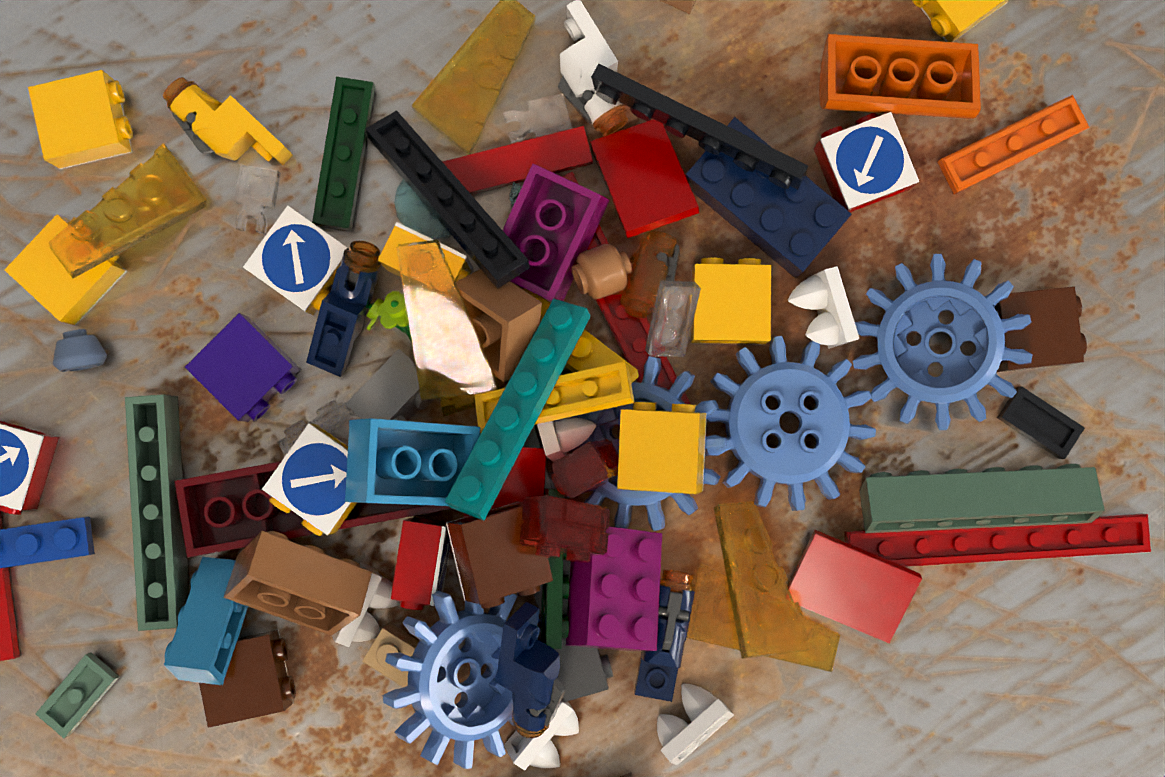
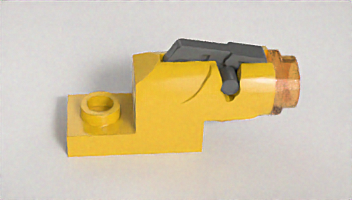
M184 77L173 81L165 90L163 99L167 102V108L173 112V117L202 154L215 152L221 157L236 161L252 146L268 162L274 157L281 165H284L293 156L279 140L231 95L221 103L202 91L194 81H187Z

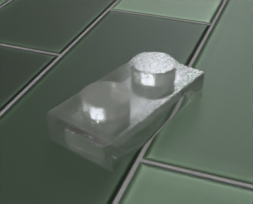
M660 281L645 347L646 352L651 357H685L701 290L696 282Z
M333 400L320 407L316 411L318 417L308 423L317 424L330 433L357 415L346 405V402L338 404L336 400ZM304 420L298 421L283 431L286 437L277 441L284 455L289 452L308 425V423L305 424Z

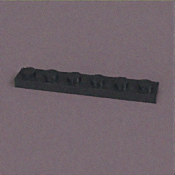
M599 63L591 76L594 90L597 91L596 95L605 102L613 105L620 102L630 107L631 113L642 120L650 121L652 118L665 124L664 128L677 137L684 138L687 135L699 141V146L709 153L719 155L722 152L734 158L733 162L746 171L754 172L756 169L769 175V181L781 188L789 189L791 186L799 190L806 176L808 165Z
M397 110L366 128L368 139L497 289L529 269L527 257Z

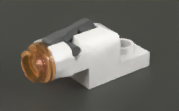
M575 0L566 5L567 20L564 21V25L574 41L578 39L580 41L560 53V73L562 78L558 84V89L588 124H592L596 131L600 130L603 136H607L627 124L629 121L625 115L627 109L620 102L613 105L599 98L596 95L597 91L594 90L591 76L598 63L617 72L618 60L581 0Z

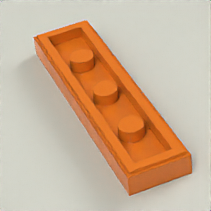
M1071 95L940 159L937 163L953 194H956L1089 128V125L1074 96Z

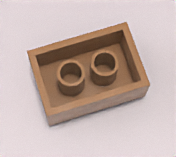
M261 531L237 555L223 598L332 636L361 615L372 572L360 568V564L356 561L336 559L328 556L319 547L312 545L302 546L288 541L287 536L282 533Z

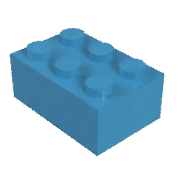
M373 418L349 420L345 502L448 506L445 500L480 436V427Z

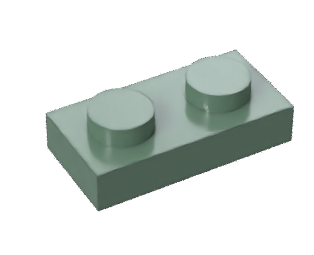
M92 652L85 654L35 714L62 738H66L72 734L120 676Z

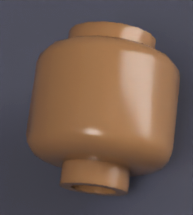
M603 244L579 253L576 258V265H573L571 268L579 292L582 295L587 293L592 299H601L625 289L627 274L632 272L627 254L624 251L618 252L611 244Z

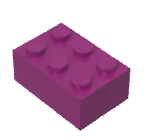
M532 164L503 228L505 234L529 260V269L510 282L550 301L553 299L564 301L574 279L571 268L573 265H576L578 254L588 249L610 200L538 165Z
M602 525L573 528L567 613L569 633L565 646L626 651H657L662 533Z

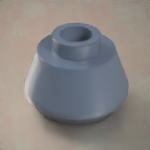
M86 329L64 332V339L56 342L52 363L60 372L80 371L103 365L107 358V353L95 335H87Z

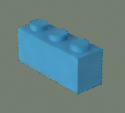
M202 557L198 570L192 575L188 599L178 614V627L173 640L167 645L165 650L164 666L178 680L223 685L248 609L246 605L223 598L236 560Z

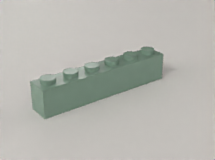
M161 394L125 397L138 631L177 628L179 611L186 604L189 596L188 559L175 481L183 479L178 396Z
M1065 464L1057 469H1043L1042 466L1032 465L1023 467L1019 471H1005V468L992 467L976 473H968L966 469H953L944 474L932 475L924 470L910 472L907 476H892L888 472H879L866 477L859 490L865 533L1092 523L1105 511L1096 468H1081L1079 464Z

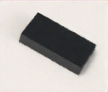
M1016 387L1017 393L1013 398H1009L997 418L1058 459H1066L1085 427L1024 387Z

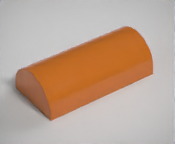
M828 34L821 62L819 83L820 106L822 109L873 113L891 112L892 114L974 119L981 110L978 44Z

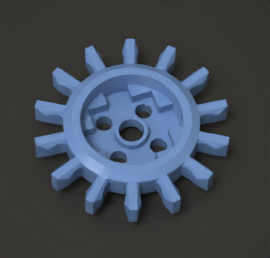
M933 254L930 264L932 270L931 282L917 285L912 278L911 271L901 263L895 266L896 277L903 285L905 292L895 301L890 300L880 290L870 288L867 291L866 295L872 304L881 307L886 313L879 325L870 324L865 321L855 322L860 336L878 338V352L870 355H861L852 362L854 368L860 370H867L877 365L883 366L888 377L884 382L875 386L870 393L871 399L874 402L885 399L895 388H899L908 394L907 402L900 411L901 422L908 424L916 416L919 403L925 401L935 403L936 405L935 422L938 429L948 430L951 421L949 414L950 403L964 400L969 407L971 416L978 422L987 419L986 410L979 402L976 393L986 385L995 388L1002 396L1014 397L1017 391L1012 383L1000 378L996 372L1001 361H1011L1018 365L1031 363L1033 354L1024 349L1005 347L1004 333L1012 330H1022L1031 324L1032 321L1030 314H1017L1011 318L1000 319L994 307L1000 301L1008 298L1014 286L1009 280L998 284L987 296H983L973 289L976 280L981 275V261L973 259L966 267L963 280L957 283L945 280L946 263L942 254ZM941 312H952L954 315L953 321L950 324H942L939 321ZM911 332H918L921 335V342L916 346H911L907 343V336ZM939 332L948 334L952 339L951 349L944 354L934 353L929 346L931 337ZM966 341H970L976 346L975 353L970 356L964 355L960 350L961 345ZM935 362L943 366V373L938 377H933L928 373V367Z
M776 336L771 339L769 345L772 365L761 368L756 362L753 353L744 347L736 353L738 363L748 376L741 384H737L727 375L716 373L712 377L710 382L715 388L728 394L731 399L727 410L717 408L711 415L706 417V421L709 423H725L727 446L717 450L705 449V456H719L727 450H732L739 463L727 473L722 483L727 488H731L740 484L748 472L760 478V484L755 493L754 505L766 507L771 500L774 485L787 484L789 492L788 502L792 511L805 510L806 498L803 491V482L815 480L821 493L828 500L840 496L836 483L828 474V470L835 463L842 466L846 471L855 474L862 473L866 466L857 457L848 454L844 449L848 437L864 440L876 436L875 428L868 425L850 424L848 412L850 407L862 406L872 397L870 391H856L847 397H843L836 383L840 378L847 375L852 366V363L847 359L833 365L825 375L814 368L815 361L820 352L819 343L814 341L807 343L802 351L800 363L787 362L784 339L782 336ZM768 396H773L777 399L778 406L775 410H771L766 406L765 401ZM806 396H810L815 400L816 405L813 410L805 408L804 399ZM785 412L794 413L798 417L799 427L793 434L784 432L780 427V417ZM769 434H774L778 438L779 442L776 448H770L767 445L766 438ZM807 434H811L816 438V445L812 449L808 448L804 443Z
M649 356L644 365L642 382L632 383L634 402L656 403V410L671 411L672 404H685L681 397L691 387L695 375L689 371H684L677 376L669 390L658 386L657 381L661 371V358ZM716 400L702 401L695 407V412L707 413V416H709L719 406ZM633 403L572 416L596 423V428L586 441L570 450L577 452L580 466L565 472L558 481L561 487L577 484L586 477L595 488L593 493L585 500L581 512L586 516L600 509L607 497L618 502V509L614 518L615 527L627 529L631 522L633 506L645 505L648 513V522L652 530L657 531L665 527V516L661 508V500L671 496L679 508L688 515L693 514L699 509L694 498L689 494L617 489L619 439L612 435V428L615 425H620L621 409H633ZM716 434L706 436L705 449L717 450L727 446L726 437ZM704 467L703 484H718L721 476L713 469Z
M437 591L432 594L440 618L439 621L432 627H429L426 622L407 616L402 622L409 633L420 640L413 656H407L403 653H387L386 663L400 671H408V686L382 695L383 703L394 709L412 704L415 713L395 731V734L401 740L411 744L428 727L432 729L420 755L421 757L438 765L449 740L454 739L453 763L464 769H470L473 764L474 740L482 738L488 752L502 757L506 754L498 729L507 721L515 727L524 729L513 718L512 691L496 683L503 625L514 605L517 595L505 596V602L491 607L488 613L484 612V608H481V605L465 601V609L457 612L451 595ZM465 639V645L459 649V644ZM468 662L470 664V675L464 682L459 683L457 679L458 670L461 665ZM486 663V671L481 675V667ZM461 692V699L455 704V697Z

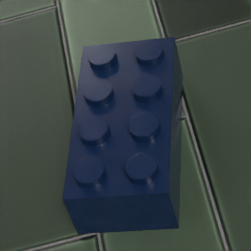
M736 117L727 125L769 146ZM705 151L685 175L692 192L795 278L805 271L852 215L807 176H805L799 190L791 186L789 189H784L770 182L768 179L769 175L755 169L754 172H749L738 167L733 162L734 158L722 152L719 155H715Z

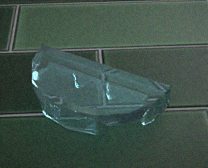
M403 179L396 190L394 201L397 218L402 225L433 240L447 239L452 236Z

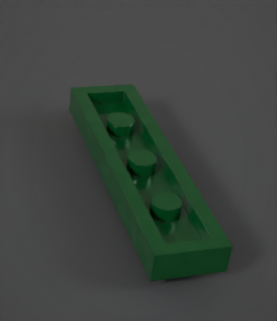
M336 76L312 223L316 226L352 231L367 141L366 128L369 127L375 92L373 82Z
M544 488L542 535L553 581L541 585V642L553 649H562V638H568L569 633L568 615L562 614L563 599H568L569 577L568 575H563V559H569L570 555L569 536H564V520H569L570 498L564 497V489Z

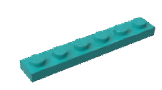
M557 299L552 300L445 500L450 508L483 521L486 519L591 317L587 308Z

